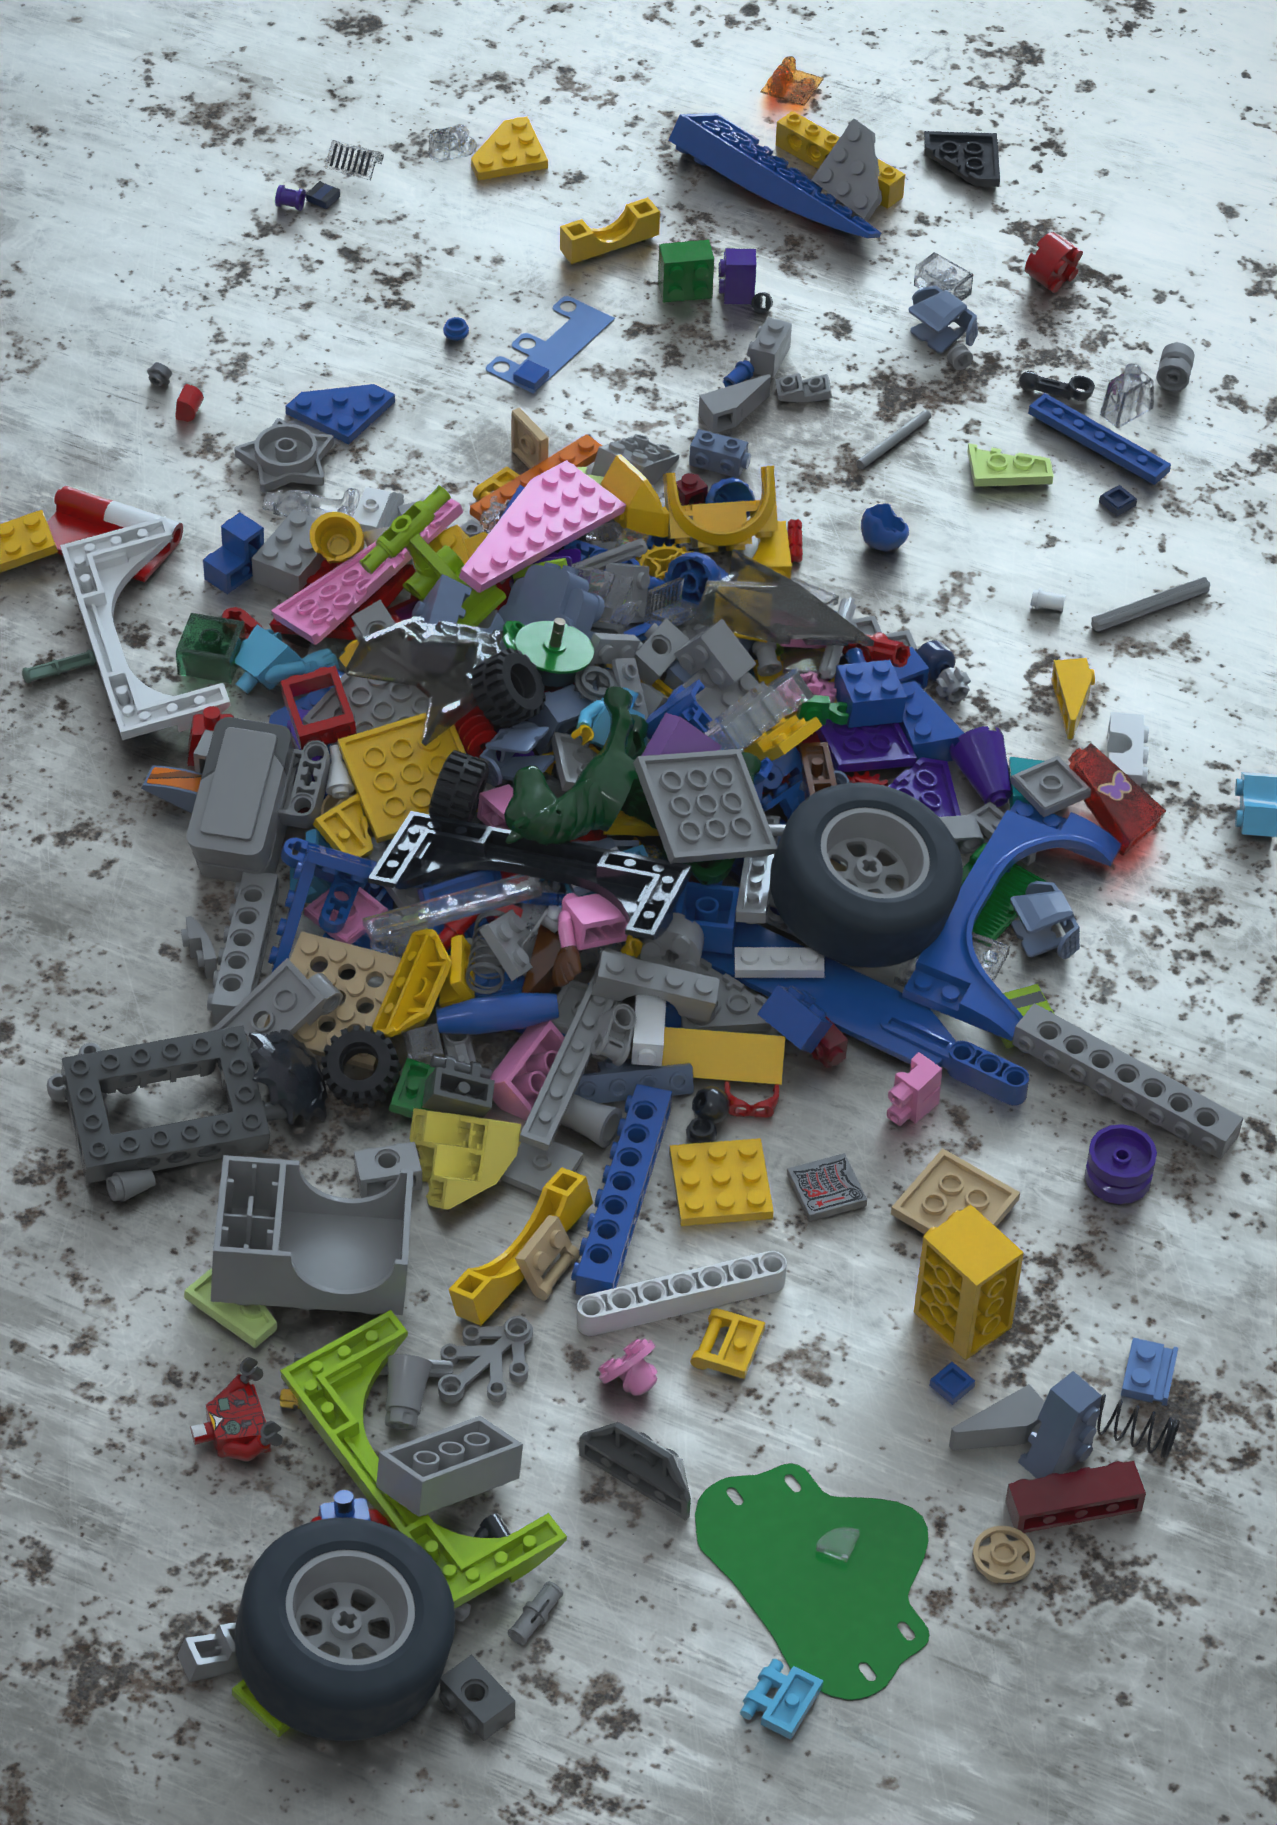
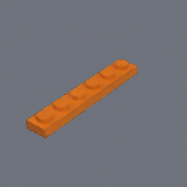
M584 435L470 506V515L486 527L492 526L499 521V513L501 510L505 511L506 504L512 499L519 485L526 487L531 479L566 460L576 467H586L595 461L598 448L603 445L589 435Z

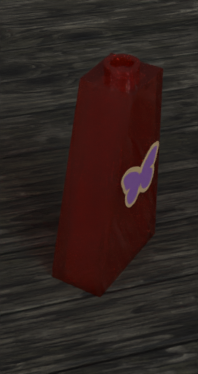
M1092 743L1083 750L1078 748L1072 753L1068 759L1071 762L1069 767L1091 788V797L1084 799V802L1100 826L1122 844L1118 853L1122 856L1125 855L1158 826L1166 810Z

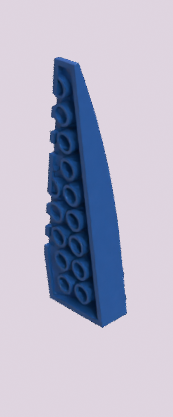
M718 113L679 115L668 141L675 144V148L678 151L694 156L695 162L704 166L708 165L747 190L803 217L867 239L880 238L882 234L880 231L861 217H852L851 209L847 206L835 204L837 199L834 196L821 193L822 187L798 169L788 168V161L784 158L773 156L771 148L758 145L759 139Z

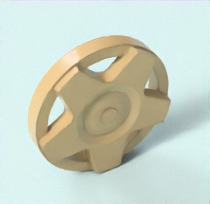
M994 1526L984 1530L976 1538L972 1556L976 1568L987 1580L997 1584L1012 1583L1024 1579L1030 1573L1034 1565L1035 1549L1029 1537L1022 1531L1009 1526ZM1006 1535L1013 1536L1019 1540L1009 1541ZM990 1537V1545L980 1546L985 1539ZM1029 1553V1562L1026 1564L1022 1557Z

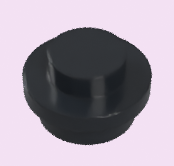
M700 1117L693 1119L686 1129V1137L692 1144L714 1142L717 1136V1129L713 1122Z

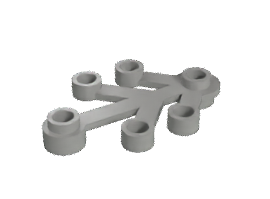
M513 1316L503 1326L479 1327L474 1324L467 1325L463 1329V1342L467 1346L444 1345L440 1351L441 1360L452 1361L453 1365L457 1364L460 1359L476 1360L459 1375L447 1374L441 1377L438 1382L439 1397L446 1403L453 1404L458 1402L464 1395V1388L490 1366V1383L487 1386V1396L493 1402L503 1401L506 1398V1384L503 1382L502 1354L510 1347H512L513 1362L509 1366L510 1379L520 1383L528 1378V1365L525 1362L524 1345L529 1343L533 1337V1327L530 1322L522 1316ZM473 1333V1334H476L477 1336H476V1337H469V1336H467V1335ZM482 1339H499L493 1345H479ZM454 1353L455 1355L448 1357L445 1354ZM517 1369H520V1370H523L524 1372H522V1373H515L514 1371L517 1370ZM494 1389L502 1390L500 1393L492 1392Z

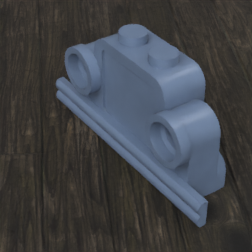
M545 562L544 566L536 564L530 566L525 577L518 579L513 584L506 605H503L498 613L505 623L506 621H519L525 626L533 622L554 621L556 618H562L566 621L565 624H568L569 627L577 628L591 640L593 634L597 633L592 632L591 628L604 612V600L601 596L588 592L589 582L578 576V569L563 565L561 569L556 564Z

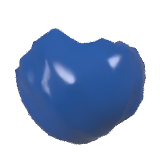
M730 477L721 479L711 486L705 498V504L754 501L755 496L747 483L741 479ZM746 512L747 518L750 516V512Z
M889 503L876 504L873 507L867 508L862 516L861 532L864 542L870 548L888 552L898 549L906 542L909 536L908 525L901 517H897Z

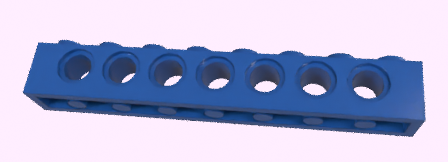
M636 1084L633 1096H627L625 1104L627 1116L626 1119L621 1118L619 1121L617 1136H620L618 1142L614 1141L610 1151L612 1163L611 1166H605L602 1183L605 1186L603 1190L598 1189L595 1198L597 1211L596 1214H590L587 1224V1231L590 1233L588 1238L583 1237L579 1250V1256H582L581 1262H575L572 1270L571 1280L576 1281L577 1295L585 1296L617 1288L671 1113L672 1091Z

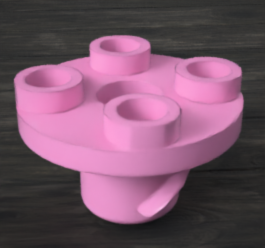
M645 1338L642 1340L636 1339L623 1349L626 1353L624 1356L617 1359L611 1358L598 1368L601 1373L599 1379L603 1384H606L619 1376L623 1381V1390L625 1392H630L633 1396L646 1393L657 1382L656 1368L644 1359L655 1348V1344L652 1340L647 1341Z

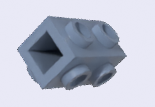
M698 429L690 445V466L739 478L743 469H747L751 461V454L748 453V442Z

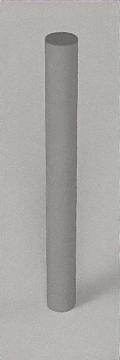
M928 410L922 411L856 461L857 467L859 469L867 467L931 418V413Z

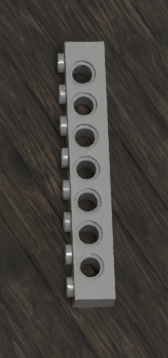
M1035 1003L1015 1027L1012 1045L1018 1047L1022 1052L1031 1054L1046 1065L1058 1069L1073 1080L1081 1082L1094 1089L1100 1095L1121 1104L1125 1109L1134 1111L1148 1119L1151 1123L1163 1127L1178 1138L1199 1147L1207 1154H1211L1221 1160L1239 1136L1243 1117Z

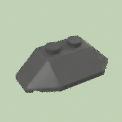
M620 1422L584 1432L580 1436L579 1456L685 1521L690 1517L691 1496L683 1459L676 1452L661 1447L653 1442L645 1433H638Z

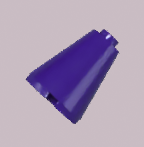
M988 726L969 730L958 737L959 743L955 747L953 743L951 744L949 750L951 758L985 804L991 802L996 807H1001L1008 802L1012 795L1004 735L997 727H995L996 731L989 730Z

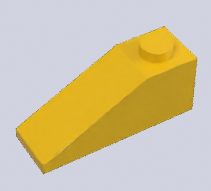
M1087 658L1054 660L1051 681L1067 739L1074 738L1089 699L1091 685H1095L1094 669L1089 668Z

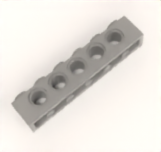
M243 872L241 882H236L234 899H236V903H231L229 909V921H231L230 926L226 925L224 929L223 940L226 945L225 948H220L218 965H220V969L215 970L213 975V988L215 990L214 993H209L207 1000V1010L212 1011L213 1023L218 1024L258 986L279 897L278 874Z

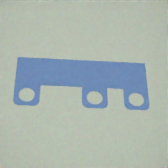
M564 296L553 305V310L571 319L546 341L529 333H523L513 341V348L529 355L520 365L505 357L498 356L486 366V370L531 393H535L615 318L570 296ZM565 301H571L576 304V309L566 312L560 308V305ZM524 338H530L536 344L533 348L524 349L519 345V342ZM527 360L549 369V377L536 390L513 381V374ZM497 362H506L510 368L506 372H497L494 370L493 365Z

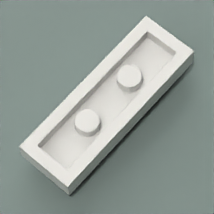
M735 947V978H824V956L810 947Z

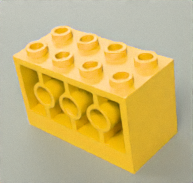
M971 1204L961 1211L953 1212L947 1221L938 1227L930 1228L923 1236L914 1313L966 1361L1012 1328L1024 1252Z

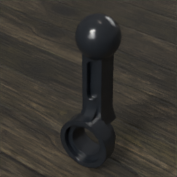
M1025 371L1019 378V385L1025 391L1036 390L1064 397L1068 400L1072 397L1078 401H1085L1093 395L1095 384L1090 378L1081 375L1072 377L1069 383L1041 377L1033 371Z

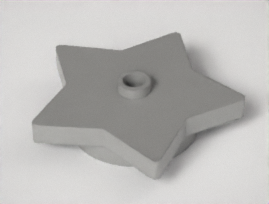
M277 418L271 427L263 430L257 436L256 440L236 446L234 451L236 458L258 471L262 493L291 482L323 486L324 473L320 461L334 445L333 435L313 434L302 426L288 424L281 418Z

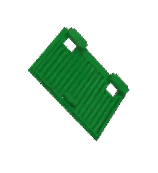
M987 843L981 844L970 856L969 862L963 867L962 884ZM1014 864L1009 873H1004L974 924L972 936L991 946L1018 917L1010 902V898L1026 895V888L1032 882L1047 881Z

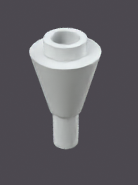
M338 745L330 746L331 764L326 793L332 795L333 798L342 799L348 797L349 793L353 792L355 788L343 762Z

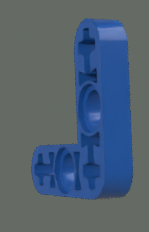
M296 837L286 840L281 851L282 861L286 865L296 868L297 862H303L308 841ZM297 850L298 854L293 855L292 851ZM316 865L313 876L332 883L318 922L324 931L338 933L344 928L361 882L350 879L347 873L339 871L338 875L326 873L321 870L322 867ZM337 891L344 892L348 895L349 899L341 901L335 897L334 893ZM333 909L339 911L335 921L330 920Z

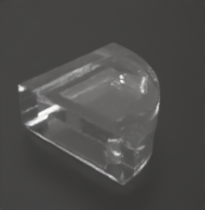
M851 1527L833 1529L820 1538L816 1550L847 1562L858 1540L860 1530Z

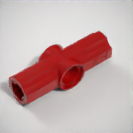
M848 631L842 654L846 655L848 650L859 648L862 650L866 662L891 660L892 665L899 668L907 664V660L911 655L909 646L904 645L903 642L888 639L882 632L867 635Z

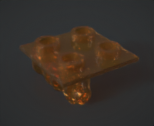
M787 56L782 60V64L778 65L773 75L769 77L760 93L805 106L824 78L797 70L796 59L793 56Z

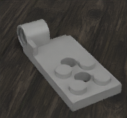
M287 958L210 1031L243 1025L245 1034L248 1036V1046L251 1049H255L257 1046L249 1037V1033L269 1035L272 1031L280 1033V1030L285 1029L289 1030L293 1035L306 1022L311 1025L321 1015H327L335 1010L341 1003L343 994L323 973H317L307 979ZM262 1015H270L268 1026L258 1028V1019Z

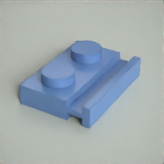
M1133 1338L1121 1396L1151 1403L1155 1400L1167 1406L1178 1347L1170 1349L1165 1348L1164 1344Z

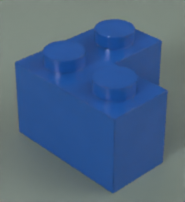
M241 512L221 525L222 546L203 559L204 579L227 595L253 577L252 557L264 544V528Z
M778 985L757 1013L800 1050L810 1053L814 1051L833 1025L825 1018L827 1013L814 1004L816 999L802 989L800 991L794 986H790L788 989Z

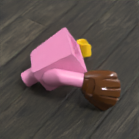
M569 893L562 900V912L558 915V934L561 949L555 958L552 982L555 987L569 984V982L574 980L575 975L581 973L578 950L625 941L626 944L621 948V953L632 957L635 956L636 958L641 954L643 943L639 939L625 934V928L628 923L621 911L599 894L578 897L574 893Z

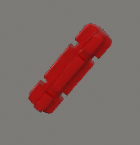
M790 519L788 521L787 533L791 563H799L802 561L803 555L802 522L799 519Z

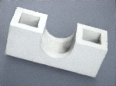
M1111 712L1107 737V751L1110 752L1106 770V783H1112L1114 773L1118 770L1122 771L1126 780L1132 786L1131 792L1123 794L1139 795L1141 784H1147L1148 767H1143V763L1147 764L1149 747H1145L1144 743H1148L1149 727L1144 726V715Z

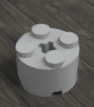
M673 913L672 922L660 938L656 940L644 938L641 960L696 973L704 945V934L701 927L695 921L692 923L685 919V915Z

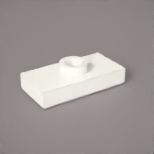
M365 487L353 515V518L360 524L362 531L366 532L376 529L391 491Z

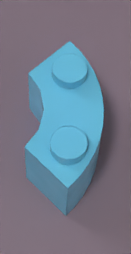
M1241 772V779H1236L1235 796H1240V810H1236L1235 827H1240L1241 833L1244 835L1277 837V775Z

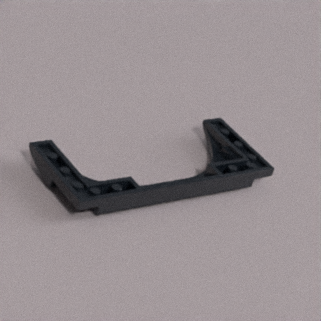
M410 811L369 875L368 883L395 889H407L455 873L486 870L503 871L556 881L588 889L609 900L621 911L628 923L625 928L626 935L656 940L664 934L673 920V908L691 877L692 865L682 863L670 864L667 860L574 842L543 845L523 837L515 843L507 844L506 839L511 830Z

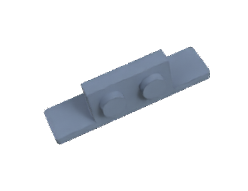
M607 1058L603 1062H597L598 1073L583 1074L574 1094L597 1103L625 1101L628 1095L633 1096L636 1084L672 1091V1096L692 1094L694 1092L693 1067L690 1063L666 1066L631 1064L632 1059H626L621 1066H616L611 1059Z

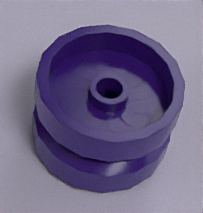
M1124 1124L1109 1125L1099 1130L1091 1139L1084 1175L1087 1186L1094 1195L1106 1202L1116 1204L1133 1203L1143 1198L1150 1190L1157 1156L1153 1140L1142 1130Z

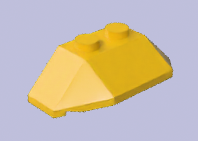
M621 454L616 455L601 481L603 488L626 504L624 513L613 519L629 532L663 538L668 537L669 511L666 507H662L659 496L649 480Z
M413 930L372 1025L374 1032L380 1030L384 1033L385 1037H393L423 1026L430 1017L452 965V961L435 930Z

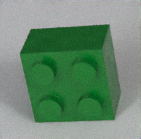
M709 239L659 244L658 286L662 302L713 298L714 255Z

